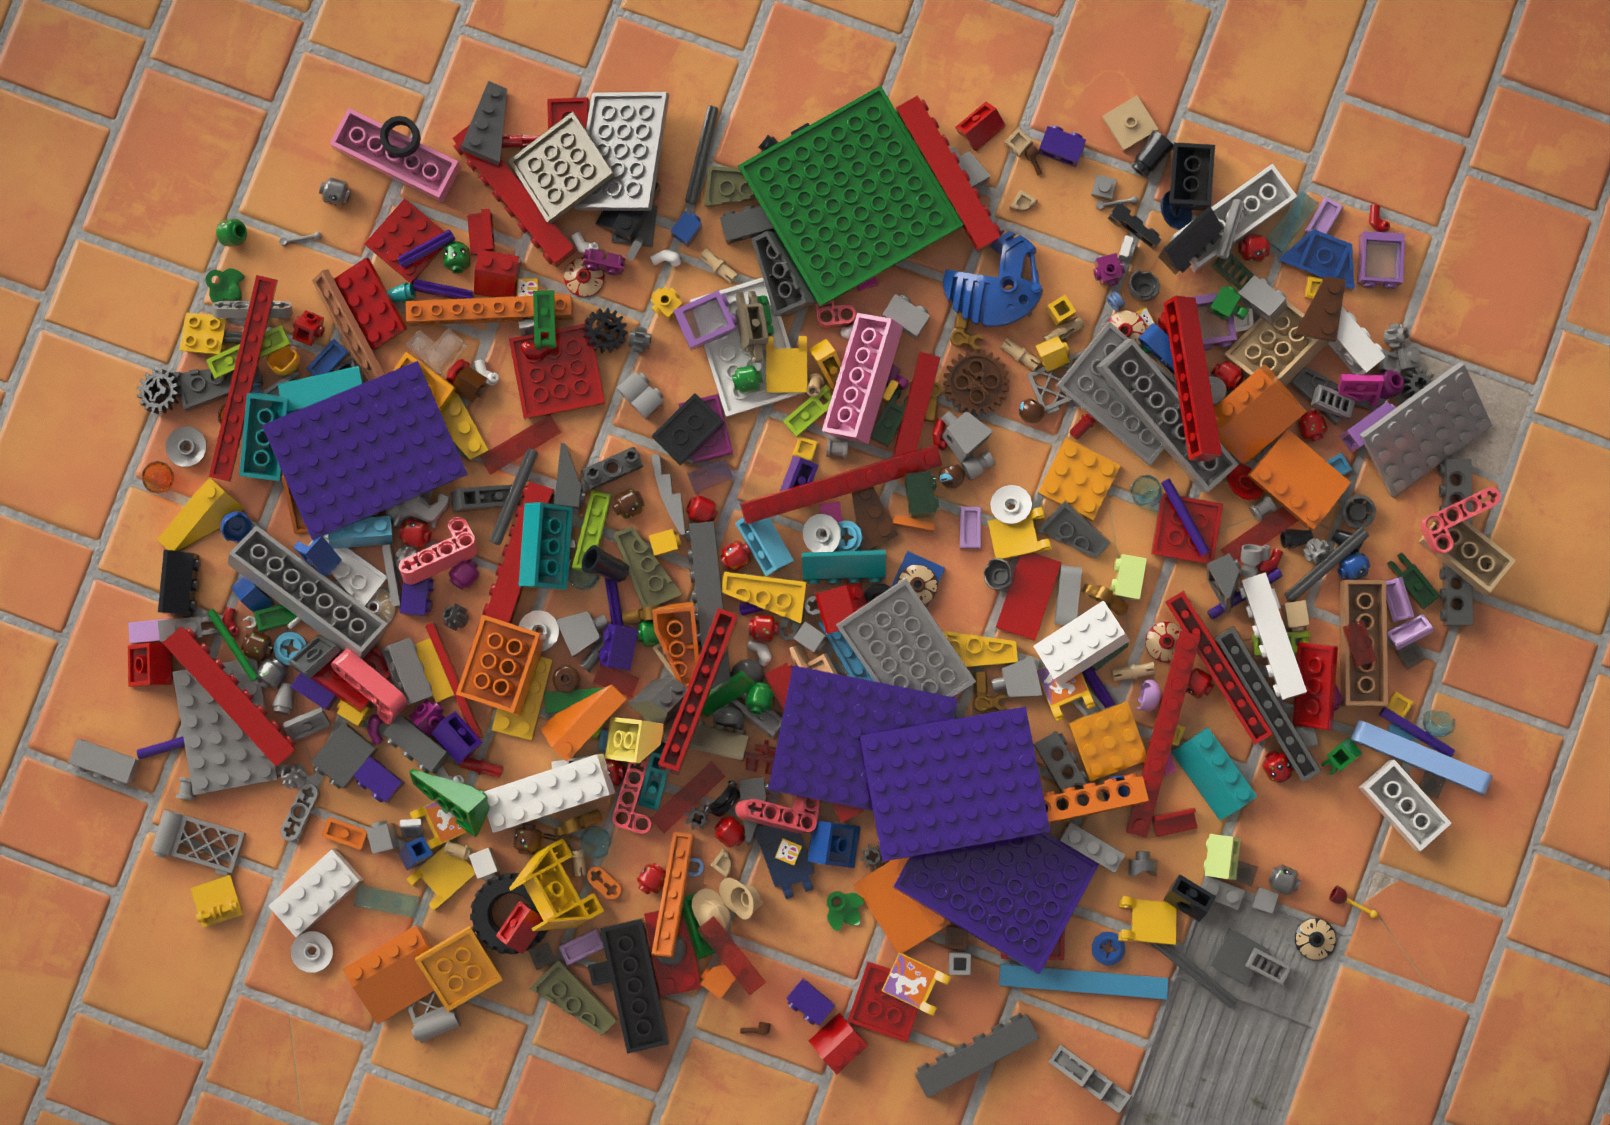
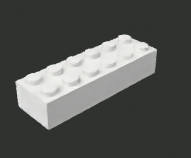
M1272 163L1211 208L1223 227L1220 233L1222 236L1232 201L1234 199L1244 201V208L1232 244L1234 245L1291 204L1297 195ZM1186 225L1181 230L1176 232L1171 237L1170 241H1172L1178 234H1180L1188 225ZM1221 238L1214 245L1209 243L1205 247L1207 251L1199 259L1194 257L1190 261L1192 264L1190 268L1194 273L1217 257L1216 254Z
M602 753L484 791V793L488 797L489 811L487 816L492 832L495 833L615 794V790Z

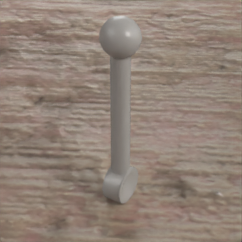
M1133 196L1131 199L1105 203L1098 201L1096 208L1101 210L1105 206L1117 205L1119 202L1122 204H1136L1139 199Z
M315 232L312 235L290 239L282 237L279 243L282 246H286L288 243L313 238L319 240L322 234Z

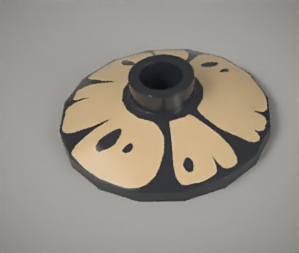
M1311 918L1298 926L1294 941L1301 955L1311 960H1320L1333 952L1337 937L1333 927L1323 919ZM1315 936L1320 937V942L1317 944L1313 941Z

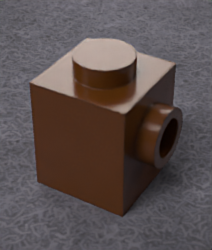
M466 366L455 379L453 386L456 387V390L454 392L473 403L477 397L481 398L486 392L487 387H485L488 378Z

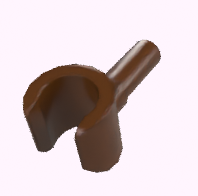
M1031 146L1025 151V156L1033 164L1037 175H1040L1042 172L1035 159L1039 155V151L1035 146Z
M547 833L543 834V838L554 841L564 837L572 838L570 835L565 834L558 837Z
M759 1022L758 1028H740V1033L765 1035L769 1033L771 1024Z

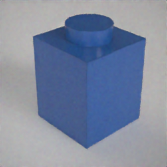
M684 212L670 231L671 235L689 247L702 229L701 219L692 212L690 215Z
M423 836L406 843L398 851L407 870L425 863L433 855Z

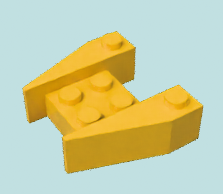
M564 838L534 854L509 887L511 891L524 885L540 913L543 922L531 928L532 931L576 928L604 912L594 893L582 900L579 898L561 863L573 857Z

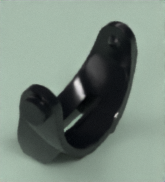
M733 780L728 781L729 785L713 803L704 806V810L708 814L712 813L715 816L722 817L741 798L740 792L736 788L737 784Z

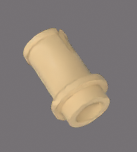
M813 373L808 377V388L806 391L809 396L816 397L820 393V387H822L824 379L819 373Z
M447 841L444 854L462 858L461 861H464V859H469L472 848H469L467 844L462 846Z
M583 849L571 851L573 854L571 858L574 877L587 875L584 858L586 853H584Z

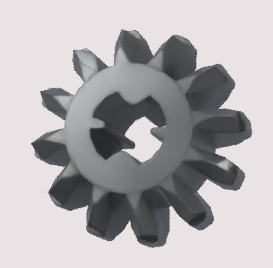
M1418 367L1413 372L1411 370L1407 371V377H1402L1405 383L1403 390H1407L1403 396L1411 395L1410 397L1415 395L1432 382L1430 379L1433 378L1434 374L1427 376V369H1423L1420 372ZM1418 381V384H1422V387L1420 389H1418L1419 386L1415 387V383Z

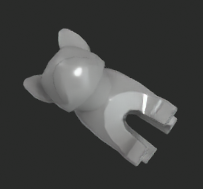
M440 493L438 502L429 505L420 495L385 510L387 516H391L393 525L396 528H399L402 521L409 517L423 520L431 524L432 528H436L438 520L449 507L450 498Z

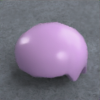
M1149 679L1142 684L1140 697L1137 699L1141 706L1137 707V710L1153 711L1159 706L1162 693L1156 681Z

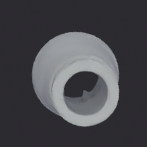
M281 683L272 707H274L273 712L290 715V710H293V688L291 684Z

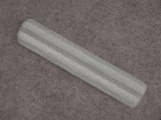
M1234 199L1231 204L1216 254L1221 259L1229 258L1245 204L1244 201Z

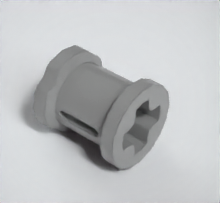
M828 439L826 457L831 455L847 459L849 441L834 442Z
M1267 495L1264 497V500L1255 506L1251 505L1249 507L1252 515L1258 522L1262 521V518L1270 512L1277 511L1274 502Z
M811 596L805 601L806 612L811 616L820 614L819 609L810 611V606L808 605L817 601L815 596Z
M179 777L181 782L179 794H176V798L195 800L191 778Z

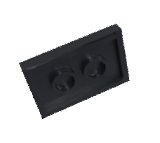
M694 393L651 437L681 466L724 424V421Z

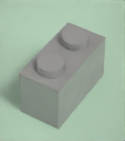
M1254 275L1238 292L1241 296L1239 300L1245 306L1252 308V311L1272 324L1288 307L1286 295L1282 291L1274 290L1270 287L1271 285L1264 278L1259 279Z
M895 294L883 312L882 317L893 319L901 324L903 332L917 339L929 321L930 315L927 314L928 310L920 305L914 306L910 303L911 300L902 294L900 296Z
M387 820L372 823V828L366 829L372 854L400 848L394 823L388 824Z

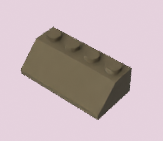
M677 715L664 726V735L661 742H667ZM699 720L689 748L744 761L749 736L745 735L746 731L734 729L733 732L725 731V726L713 724V728L707 727L704 721Z

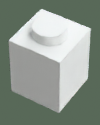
M491 847L469 855L477 879L483 877L484 881L496 877L495 872L500 871Z

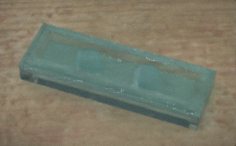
M1302 191L1267 237L1270 245L1282 253L1319 203Z
M358 885L353 906L416 918L420 897Z

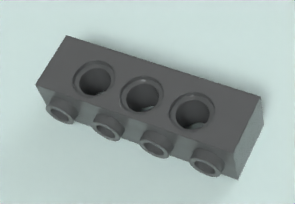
M1055 731L1033 745L1061 793H1063V789L1080 785L1083 788V785L1087 784L1088 778L1083 770L1079 771L1075 763L1078 760L1072 751L1068 752L1065 747L1068 743L1063 734H1058ZM1054 749L1062 751V758L1059 761L1052 758L1051 754ZM1065 767H1070L1073 771L1070 779H1065L1062 775V770ZM1085 796L1077 797L1079 805H1087L1088 800Z

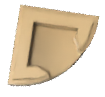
M1020 189L1010 205V209L1016 211L1028 210L1037 203L1038 199Z
M722 849L710 866L726 878L731 871V860L728 853Z

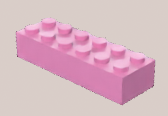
M350 108L347 109L330 142L335 151L441 203L444 202L461 169L458 161L420 143V146L412 155L404 158L394 157L381 144L380 130L383 124ZM393 129L389 132V143L395 148H405L412 141L411 138Z
M857 313L822 428L823 432L840 439L864 444L869 443L903 330L901 324L890 318Z

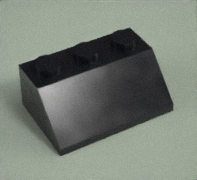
M1174 142L1169 204L1187 210L1204 211L1209 206L1211 207L1215 145Z
M657 182L655 185L653 204L661 191L660 185ZM602 211L595 224L632 243L649 211Z
M1210 206L1206 208L1164 247L1158 256L1175 275L1179 271L1185 272L1192 265L1190 261L1194 257L1199 259L1207 251L1205 247L1209 243L1214 245L1222 237L1220 233L1223 227Z
M164 550L158 604L159 613L193 617V612L197 610L195 591L197 592L199 589L197 571L201 569L199 555Z

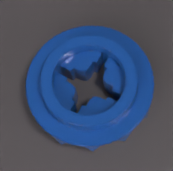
M1102 932L1095 937L1092 943V954L1099 963L1114 965L1124 957L1125 943L1118 941V934L1114 932ZM1109 939H1111V946L1117 949V951H1110L1106 957V951L1100 948V946H1106Z

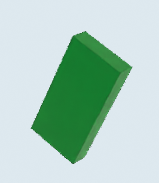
M283 605L254 611L259 632L286 626L297 617Z

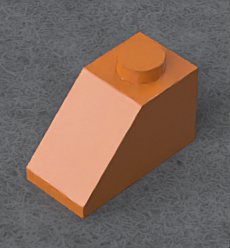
M742 961L715 965L712 969L707 967L700 977L703 979L701 985L721 999L744 969L746 963Z

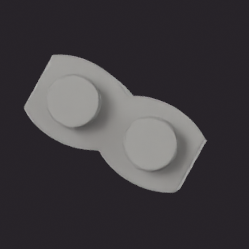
M634 372L617 390L646 420L664 403L661 399L664 396L656 387L652 389L647 384L650 381L642 372L640 374Z

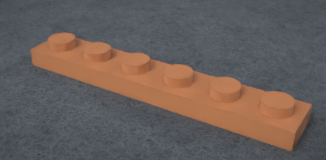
M328 269L322 270L312 282L356 364L360 367L363 377L368 382L384 375L382 367L378 363L363 332L337 287L334 278Z

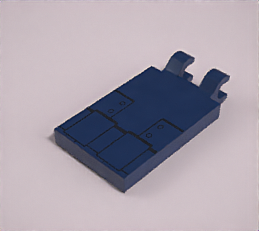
M767 825L758 826L756 835L774 886L778 887L781 885L786 899L794 897L790 886L792 884L802 881L805 892L813 890L809 875L813 874L814 870L811 862H808V853L801 834ZM782 839L802 846L795 865L775 858Z

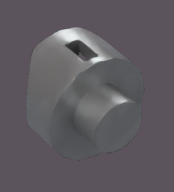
M1209 377L1213 404H1218L1226 396V385L1218 377Z
M1136 851V859H1129V876H1136L1145 871L1150 876L1157 877V860L1150 859V851Z

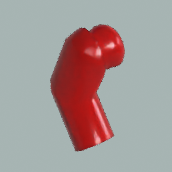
M1370 205L1369 224L1377 232H1387L1390 229V223L1380 218V205Z
M527 341L521 344L522 353L532 358H540L551 350L550 347L535 349V345Z
M459 359L449 368L446 381L453 385L459 371H462L466 366H470V363L464 361V359Z
M938 418L932 432L933 445H937L939 449L945 450L947 443L941 438L946 424Z
M1274 548L1270 559L1262 561L1256 566L1258 571L1268 573L1276 569L1283 551Z
M226 607L222 622L232 637H235L239 634V628L233 620L236 609Z

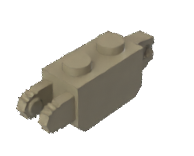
M749 291V304L745 302L744 293L737 292L738 309L735 312L742 350L750 353L752 364L761 363L764 360L763 351H765V345L769 339L763 305L758 303L755 291Z

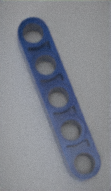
M1152 323L1138 340L1175 375L1169 336L1160 327Z

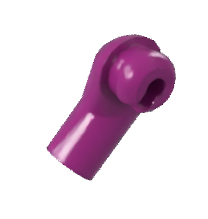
M373 714L369 718L367 732L374 745L384 741L379 732L380 724L384 722L377 714Z

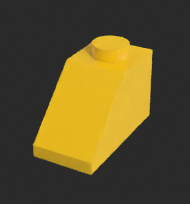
M825 339L811 347L809 351L831 390H834L842 363L834 348Z

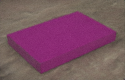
M718 394L701 399L724 421V424L691 455L693 464L733 454Z

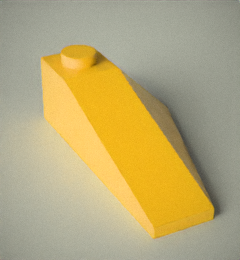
M209 478L195 492L157 540L167 550L180 551L202 537L218 530L221 526V520L226 514L233 511L242 512L245 508L216 480Z

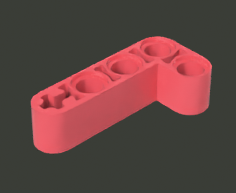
M834 300L822 307L815 304L818 325L824 329L848 327L855 322L856 311L850 305L834 306ZM849 311L852 314V318L844 320L841 314ZM828 313L832 316V319L829 322H823L820 317Z
M1486 488L1424 518L1420 523V529L1431 551L1438 555L1449 552L1453 548L1454 542L1448 528L1497 505L1501 499L1500 492L1496 488ZM1491 495L1492 499L1481 504V499ZM1467 502H1470V503L1473 504V506H1474L1473 512L1467 511V509H1466V503H1467ZM1448 511H1451V512L1454 513V515H1455V520H1454V521L1448 520V518H1447V512H1448ZM1429 520H1432L1436 523V529L1434 531L1430 530L1428 527ZM1439 539L1444 540L1446 544L1444 550L1440 549L1437 545Z
M455 517L449 521L448 528L451 538L401 560L398 567L406 584H416L477 555L478 547L474 535L464 518Z
M345 649L331 663L332 669L378 707L377 715L383 722L391 724L405 710L407 703L405 695L351 650Z
M650 754L647 756L646 761H642L640 767H644L643 771L632 769L633 764L637 766L638 763L629 762L612 818L616 826L640 834L649 832L653 825L652 819L649 816L635 812ZM633 772L640 774L641 778L637 784L631 783L629 779L630 774ZM626 792H631L634 795V801L631 804H627L623 800ZM620 812H625L628 815V821L625 824H621L617 820ZM640 818L648 821L647 829L640 830L638 828L637 822Z
M797 796L792 809L758 799H748L738 802L735 812L743 820L794 833H806L813 831L817 826L820 800ZM766 810H767L768 813H769V817H768V818L766 817V813H765ZM784 815L787 817V822L784 820Z

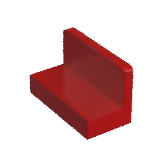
M985 102L955 128L959 134L968 140L972 149L977 151L1005 128L1006 124L998 110L988 102Z
M481 209V213L468 214L471 255H477L478 249L495 252L491 210Z
M1188 808L1153 816L1152 822L1156 837L1197 829L1194 814L1196 809Z
M519 901L496 934V937L508 947L523 954L539 932L532 931L531 928L543 922V919L539 913L532 910L524 902Z

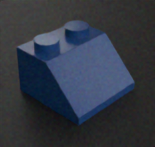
M818 820L817 826L811 834L808 862L854 868L860 826Z

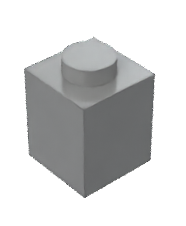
M804 622L793 640L812 653H815L816 650L820 652L826 644L824 640L826 635L807 622Z
M949 952V975L971 974L970 952Z

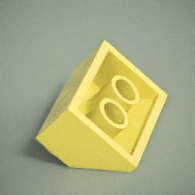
M611 717L605 758L640 763L661 745L664 735V724Z

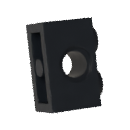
M1179 874L1171 884L1163 900L1200 922L1208 913L1216 896Z

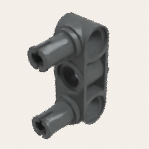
M632 447L586 467L581 473L588 489L593 490L637 471L644 465L636 447ZM610 464L618 466L617 472L613 474L609 473L606 469Z

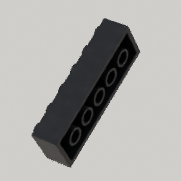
M643 918L601 927V936L627 1054L668 1045L670 1039Z

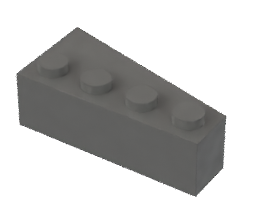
M767 231L752 238L774 316H790L818 304L775 231Z

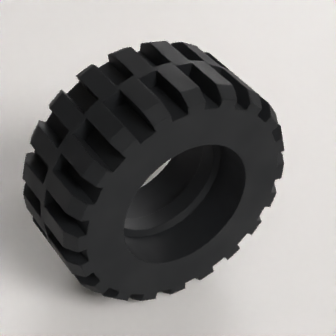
M506 873L487 881L477 891L476 897L471 904L472 914H470V920L473 921V931L478 934V939L481 943L484 942L487 948L496 950L497 953H507L510 955L520 953L508 947L496 937L500 929L494 923L492 910L495 902L501 896L510 893L518 894L528 901L532 910L539 913L524 885L511 891L509 889L520 873ZM549 930L539 931L526 951L541 942Z

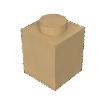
M1306 600L1281 604L1285 629L1291 628L1292 632L1303 631L1304 626L1310 625Z

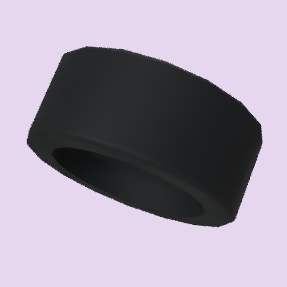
M391 117L384 122L380 130L381 144L394 157H408L415 153L420 146V131L415 123L407 117ZM404 125L411 130L412 141L405 148H395L389 143V132L395 126Z

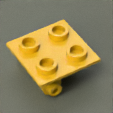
M186 313L179 351L216 355L224 352L225 345H222L227 318Z
M231 875L190 888L198 912L196 919L198 923L201 922L202 928L243 915Z

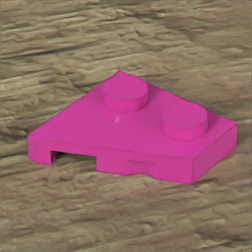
M1341 374L1338 393L1345 397H1351L1358 402H1361L1363 399L1370 402L1371 407H1377L1384 383L1383 375Z

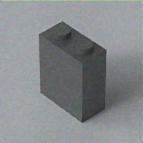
M342 723L311 762L315 765L314 770L322 776L324 774L328 775L331 778L330 783L338 789L340 787L347 788L355 779L354 774L369 756H373L378 751V748L350 725Z

